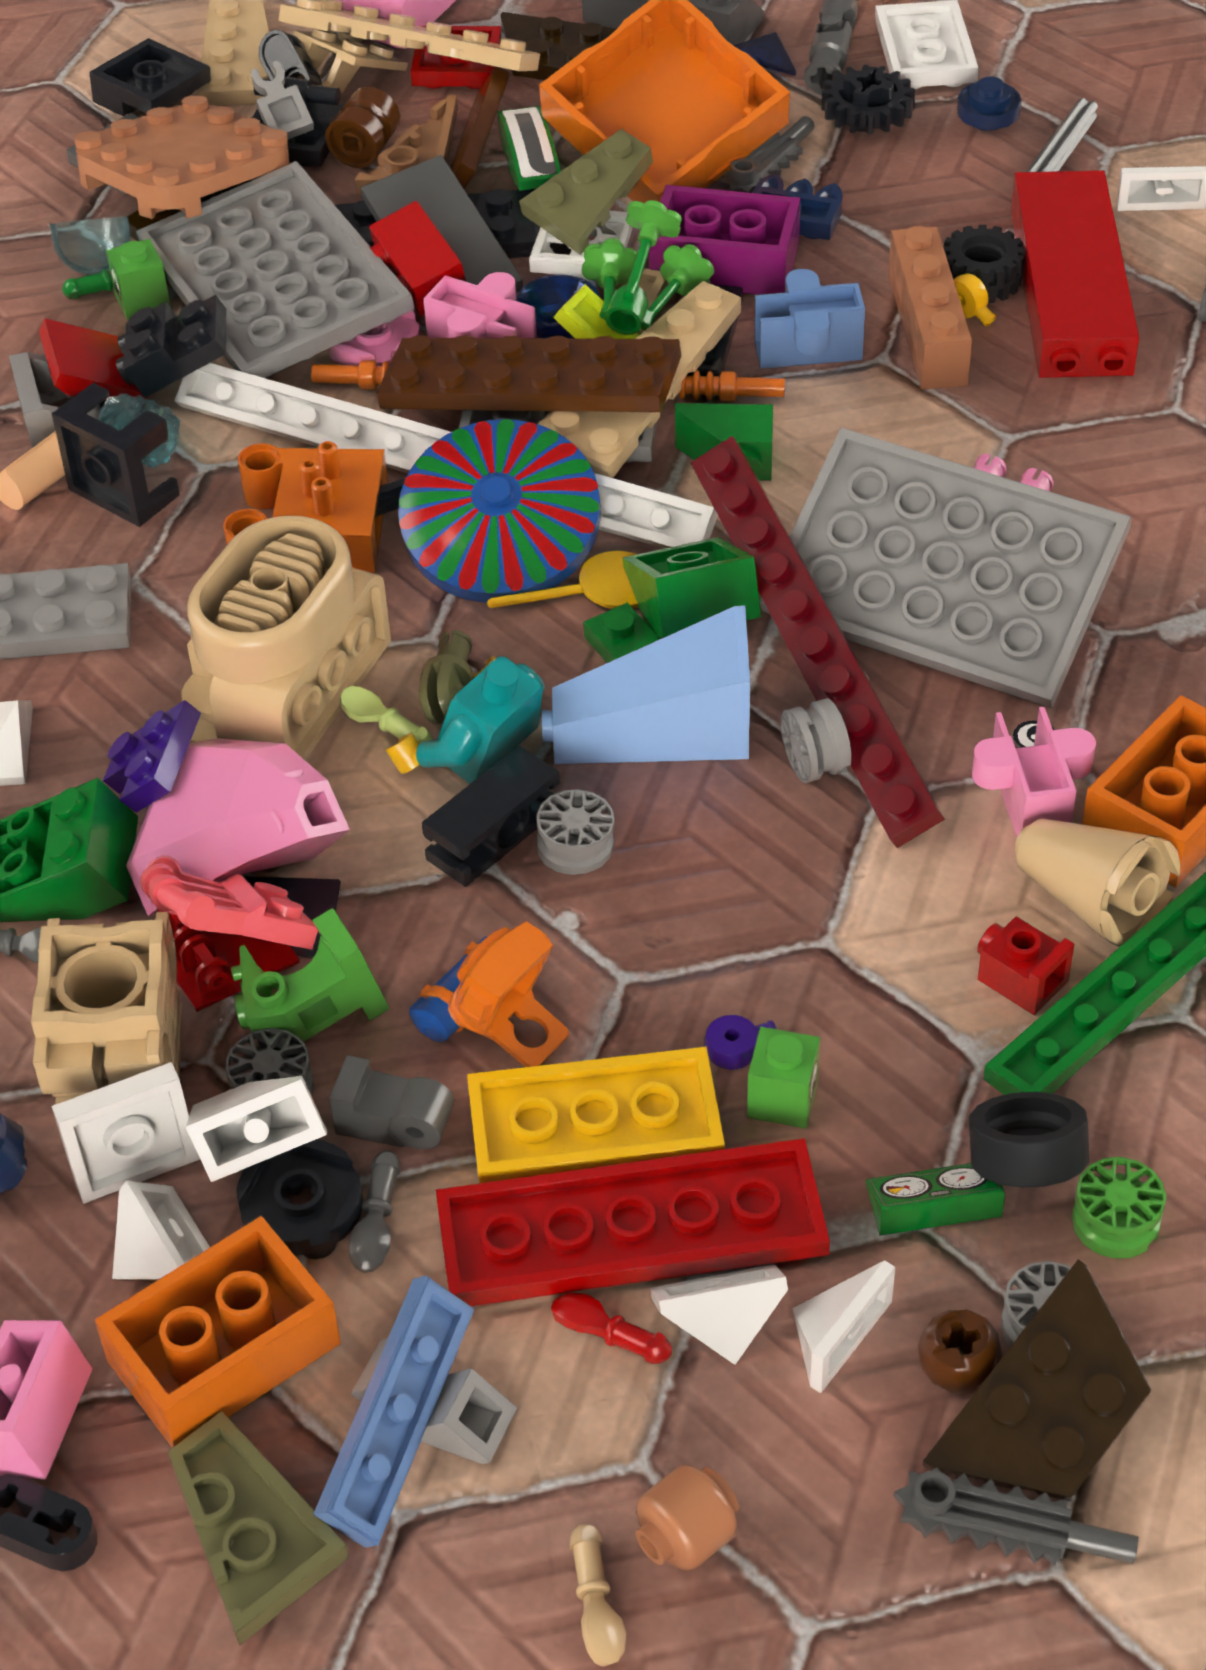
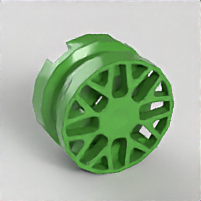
M1124 1157L1104 1158L1090 1164L1080 1175L1071 1217L1074 1232L1086 1247L1106 1257L1114 1259L1133 1258L1146 1252L1149 1244L1158 1238L1167 1198L1163 1182L1152 1169L1143 1163ZM1116 1165L1125 1166L1126 1174L1116 1173ZM1104 1166H1112V1169H1106ZM1131 1168H1135V1169H1137L1138 1171L1133 1172V1171L1131 1170ZM1092 1171L1098 1172L1101 1176L1096 1177ZM1145 1175L1149 1176L1150 1178L1145 1183L1139 1180Z

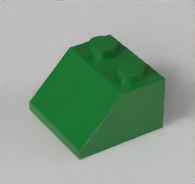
M719 537L623 557L624 569L643 619L661 638L734 606H745L746 620L761 617L754 556Z

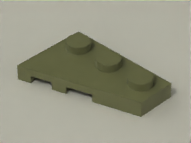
M620 129L521 199L519 202L522 215L581 255L589 245L588 236L595 227L602 228L610 218L609 209L616 200L626 197L653 163L651 148Z
M222 1411L168 1451L171 1465L239 1646L349 1558L347 1546L327 1523L313 1515V1508Z

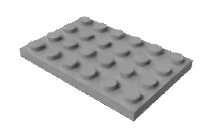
M297 161L201 202L202 215L186 219L185 212L181 211L136 231L139 241L151 240L163 263L165 279L185 305L195 300L205 301L214 295L218 296L226 307V354L224 357L234 370L265 379L276 372L300 361H306L322 351L342 342L350 341L366 331L384 323L392 322L399 316L415 310L410 292L380 257H376L367 242Z
M841 427L790 537L847 640L1053 708L1130 531L1131 516ZM761 597V599H760V607H761V610H762L763 612L769 613V611H768V609H767V607H766V605H765V603H764V601H763V599H762V597Z

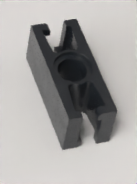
M520 745L517 746L422 822L424 837L430 842L433 840L437 842L435 845L431 844L425 849L426 860L464 887H467L538 829L537 813L540 805L551 795H554L547 789L552 790L560 784L559 771Z

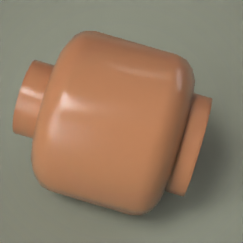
M690 1465L679 1466L638 1499L636 1514L640 1528L635 1532L636 1539L644 1553L654 1563L662 1565L667 1561L676 1568L687 1571L692 1570L704 1563L734 1537L737 1525L735 1513L739 1510L737 1498L728 1483L713 1469L704 1467L700 1470Z

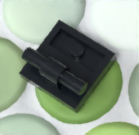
M285 77L284 88L297 85L312 118L314 127L312 131L288 139L289 162L297 161L302 166H322L330 152L325 140L326 129L345 105V103H340V89L313 85L311 80ZM254 89V94H255L256 96H264V95L259 94V93ZM257 109L252 118L258 119L264 125Z

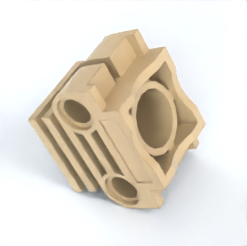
M156 912L155 920L119 922L113 927H105L104 923L62 925L60 918L48 919L47 926H41L38 950V977L31 1015V1025L35 1035L33 1065L42 1093L45 1095L52 1094L53 1097H56L55 1105L172 1062L178 1077H180L183 1005L182 1002L180 1003L179 988H176V947L168 912Z

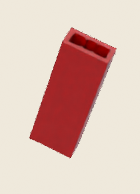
M1105 170L1015 172L1011 213L1015 238H1020L1023 242V247H1025L1022 280L1039 378L1134 376L1139 333Z

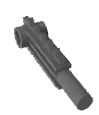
M807 116L802 117L781 136L777 132L744 159H737L731 162L730 171L722 176L723 179L719 181V187L729 189V191L753 193L755 186L763 178L772 174L781 176V168H790L789 161L798 160V155L803 154V148L797 144L814 130L813 120Z
M938 1467L922 1474L910 1470L908 1486L894 1492V1497L904 1507L900 1522L911 1524L922 1533L924 1538L941 1530L944 1531L950 1543L954 1544L963 1536L971 1537L979 1551L991 1542L997 1543L1006 1558L1017 1549L1026 1550L1034 1564L1044 1557L1055 1566L1058 1558H1063L1066 1548L1131 1564L1135 1562L1139 1541L1138 1536L1071 1521L1072 1509L1066 1508V1501L1052 1502L1046 1492L1035 1500L1026 1499L1019 1486L1015 1487L1008 1494H1004L998 1491L992 1479L978 1488L971 1485L965 1473L952 1482L947 1475L940 1472Z

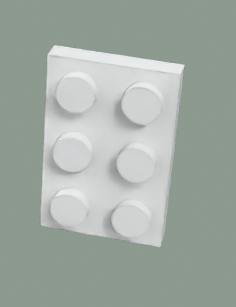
M957 0L876 5L875 23L889 73L901 72L900 80L910 79L911 88H915V90L925 86L945 85L957 87L962 84L978 81L979 67Z

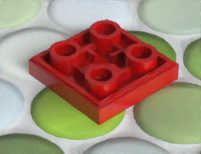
M44 318L39 334L55 388H58L67 395L76 396L86 387L95 383L109 391L110 396L105 400L109 404L119 407L126 404L137 407L145 406L149 396L144 398L134 384L129 386L122 379L116 367V360L124 356L117 339L119 336Z

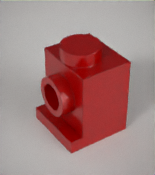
M1017 916L1005 927L994 923L984 932L978 943L977 952L980 954L977 980L1035 1016L1069 981L1075 943L1066 938L1059 943Z

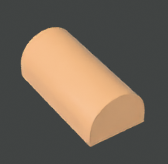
M53 432L1 471L0 500L6 506L14 510L21 509L65 476L56 432Z

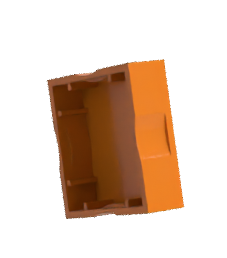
M649 0L628 16L609 37L585 49L539 84L542 117L582 155L591 151L620 129L651 148L653 163L627 195L631 201L642 203L648 200L661 202L666 185L695 188L709 187L730 170L731 162L747 157L789 122L790 91L751 56L729 43L718 32L713 22L688 0Z

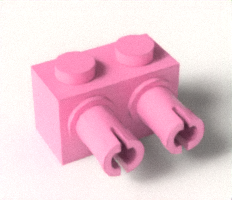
M4 1320L0 1328V1476L10 1474L25 1479L47 1478L93 1370L62 1321Z

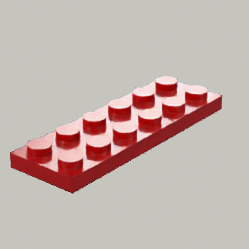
M805 1138L435 1189L448 1291L469 1306L828 1256L830 1251V1239Z

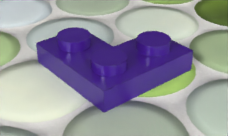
M184 700L167 712L157 711L148 719L144 727L133 734L125 732L117 738L108 752V758L111 759L103 782L120 794L122 792L119 799L122 803L137 813L171 792L201 712Z

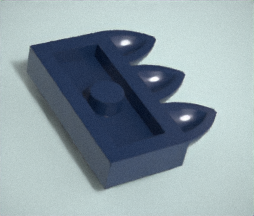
M778 174L769 175L758 182L753 193L801 198L799 235L809 239H831L842 213L843 194L837 184L827 185L813 195L812 185L807 179H801L792 183L786 190H783V180Z

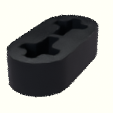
M10 1474L0 1476V1507L8 1508L16 1500L21 1514L25 1517L23 1518L12 1512H5L1 1516L0 1547L58 1571L76 1569L90 1559L97 1546V1532L92 1517L84 1505L20 1476ZM71 1525H74L78 1536L75 1539L64 1537L57 1545H54L50 1531L46 1527L60 1533H65Z

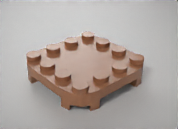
M189 96L182 99V105L153 108L146 112V116L134 120H117L111 123L110 128L98 132L85 131L74 136L81 185L85 189L90 190L108 184L136 197L139 215L153 219L156 213L169 209H179L185 212L186 219L202 215L201 197L251 179L254 180L289 164L286 131L263 125L258 119L242 116L235 113L230 107L208 105V100L204 96Z

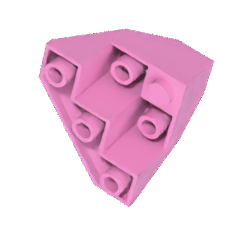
M221 738L189 743L171 792L149 805L126 867L147 915L152 916L156 915L157 907L142 891L140 877L143 871L147 869L149 863L156 857L162 855L170 856L178 861L182 872L221 883L237 873L242 875L314 859L347 833L350 828L328 780L287 744Z

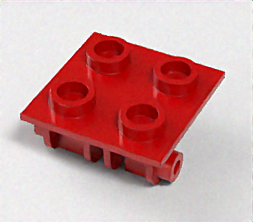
M168 913L176 947L177 984L196 1012L241 991L240 982L242 979L237 981L233 979L231 967L241 965L239 947L244 944L255 963L264 972L273 971L280 973L300 963V959L290 945L243 935L194 930L182 924L178 919V915Z

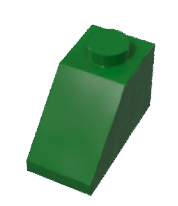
M675 403V447L695 460L733 435L745 453L758 479L761 481H771L773 405Z

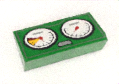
M971 1163L866 1179L865 1182L880 1236L1002 1217L1005 1200L1003 1185L982 1178L972 1168Z

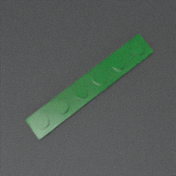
M1206 872L985 1065L983 1080L1003 1095L1020 1092L1053 1094L1206 956Z

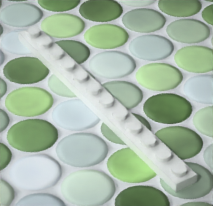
M209 363L183 377L174 400L178 405L186 409L316 447L322 442L331 441L336 443L338 449H384L386 467L404 473H409L416 460L433 443L451 433L447 430L213 363ZM594 473L601 503L599 530L663 549L710 539L718 517L714 507Z

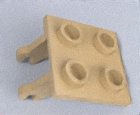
M312 29V32L294 30L293 35L304 43L303 47L316 70L319 69L329 52L336 54L327 80L322 86L339 88L341 94L360 66L406 71L407 62L393 57L394 50L392 48L377 43H370L368 46L362 43L363 39L350 36L351 33L339 32L337 35L332 30ZM301 75L298 79H305V77Z

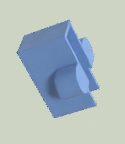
M796 269L789 272L786 276L785 293L755 295L754 343L760 369L863 360L865 306L859 284L849 283L821 286L819 277L814 271Z

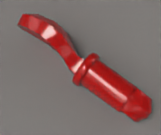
M572 1292L561 1295L553 1301L550 1307L555 1321L564 1327L580 1333L602 1337L608 1346H618L644 1357L647 1363L661 1364L671 1357V1343L662 1333L657 1332L655 1334L626 1322L625 1318L621 1315H616L610 1319L600 1301L589 1294Z

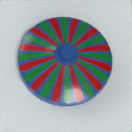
M496 419L481 421L456 429L440 438L425 450L416 460L404 481L399 498L398 516L407 552L415 566L429 581L454 596L487 603L488 599L554 588L574 573L584 562L595 543L601 520V503L595 474L583 453L572 442L556 431L533 422Z

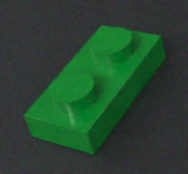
M628 602L583 622L584 638L606 663L660 640L657 634Z

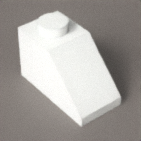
M302 1076L248 1082L193 1105L186 1124L189 1136L211 1182L327 1135L326 1127Z

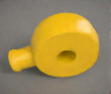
M963 274L955 277L953 280L965 318L977 316L985 327L992 324L996 319V315L987 307L988 293L982 281L972 274Z

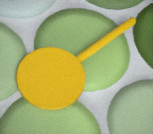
M607 551L597 554L588 559L581 567L579 584L488 599L487 605L489 608H497L584 593L592 602L605 608L613 609L627 602L633 609L639 608L623 565V557L637 554L627 551Z

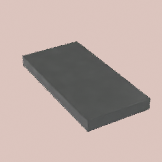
M442 155L361 187L362 199L376 221L417 200L461 261L466 282L478 285L487 275L495 272H504L514 277L516 293L523 290V279Z

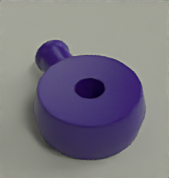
M725 1015L715 1019L708 1026L703 1041L704 1047H707L709 1060L716 1066L728 1070L746 1067L752 1061L760 1027L777 1029L775 1023L770 1020L755 1026L748 1019L738 1015Z

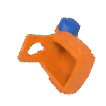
M526 921L511 930L507 927L499 929L488 937L485 936L477 944L472 941L466 947L464 957L436 984L433 986L427 984L418 995L419 999L409 1008V1015L414 1025L424 1036L443 1043L454 1033L460 1032L465 1028L495 1041L524 1067L541 1066L569 1036L568 1028L534 998L532 987L552 950L553 944L551 940L540 929ZM515 1014L520 1020L529 1019L538 1022L545 1029L547 1035L545 1043L534 1048L522 1045L516 1039L514 1024L509 1019Z

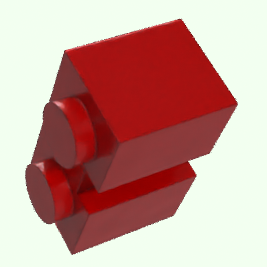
M417 200L369 226L374 243L369 249L376 257H380L410 292L414 307L420 316L425 314V296L444 276L466 282L461 261Z

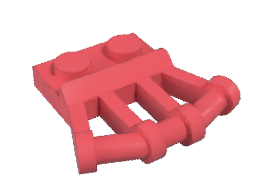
M164 855L152 860L140 877L141 889L151 899V902L163 912L178 915V919L182 924L191 929L243 935L313 950L318 932L314 922L303 913L304 907L291 901L287 897L288 891L281 887L256 882L253 888L240 873L229 877L221 883L182 872L181 866L176 859Z

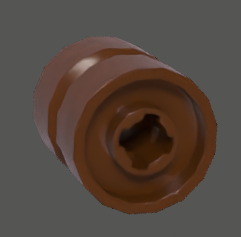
M362 87L356 90L326 129L325 140L333 156L344 165L353 168H364L371 165L400 125L401 115L397 104L388 94L380 89Z

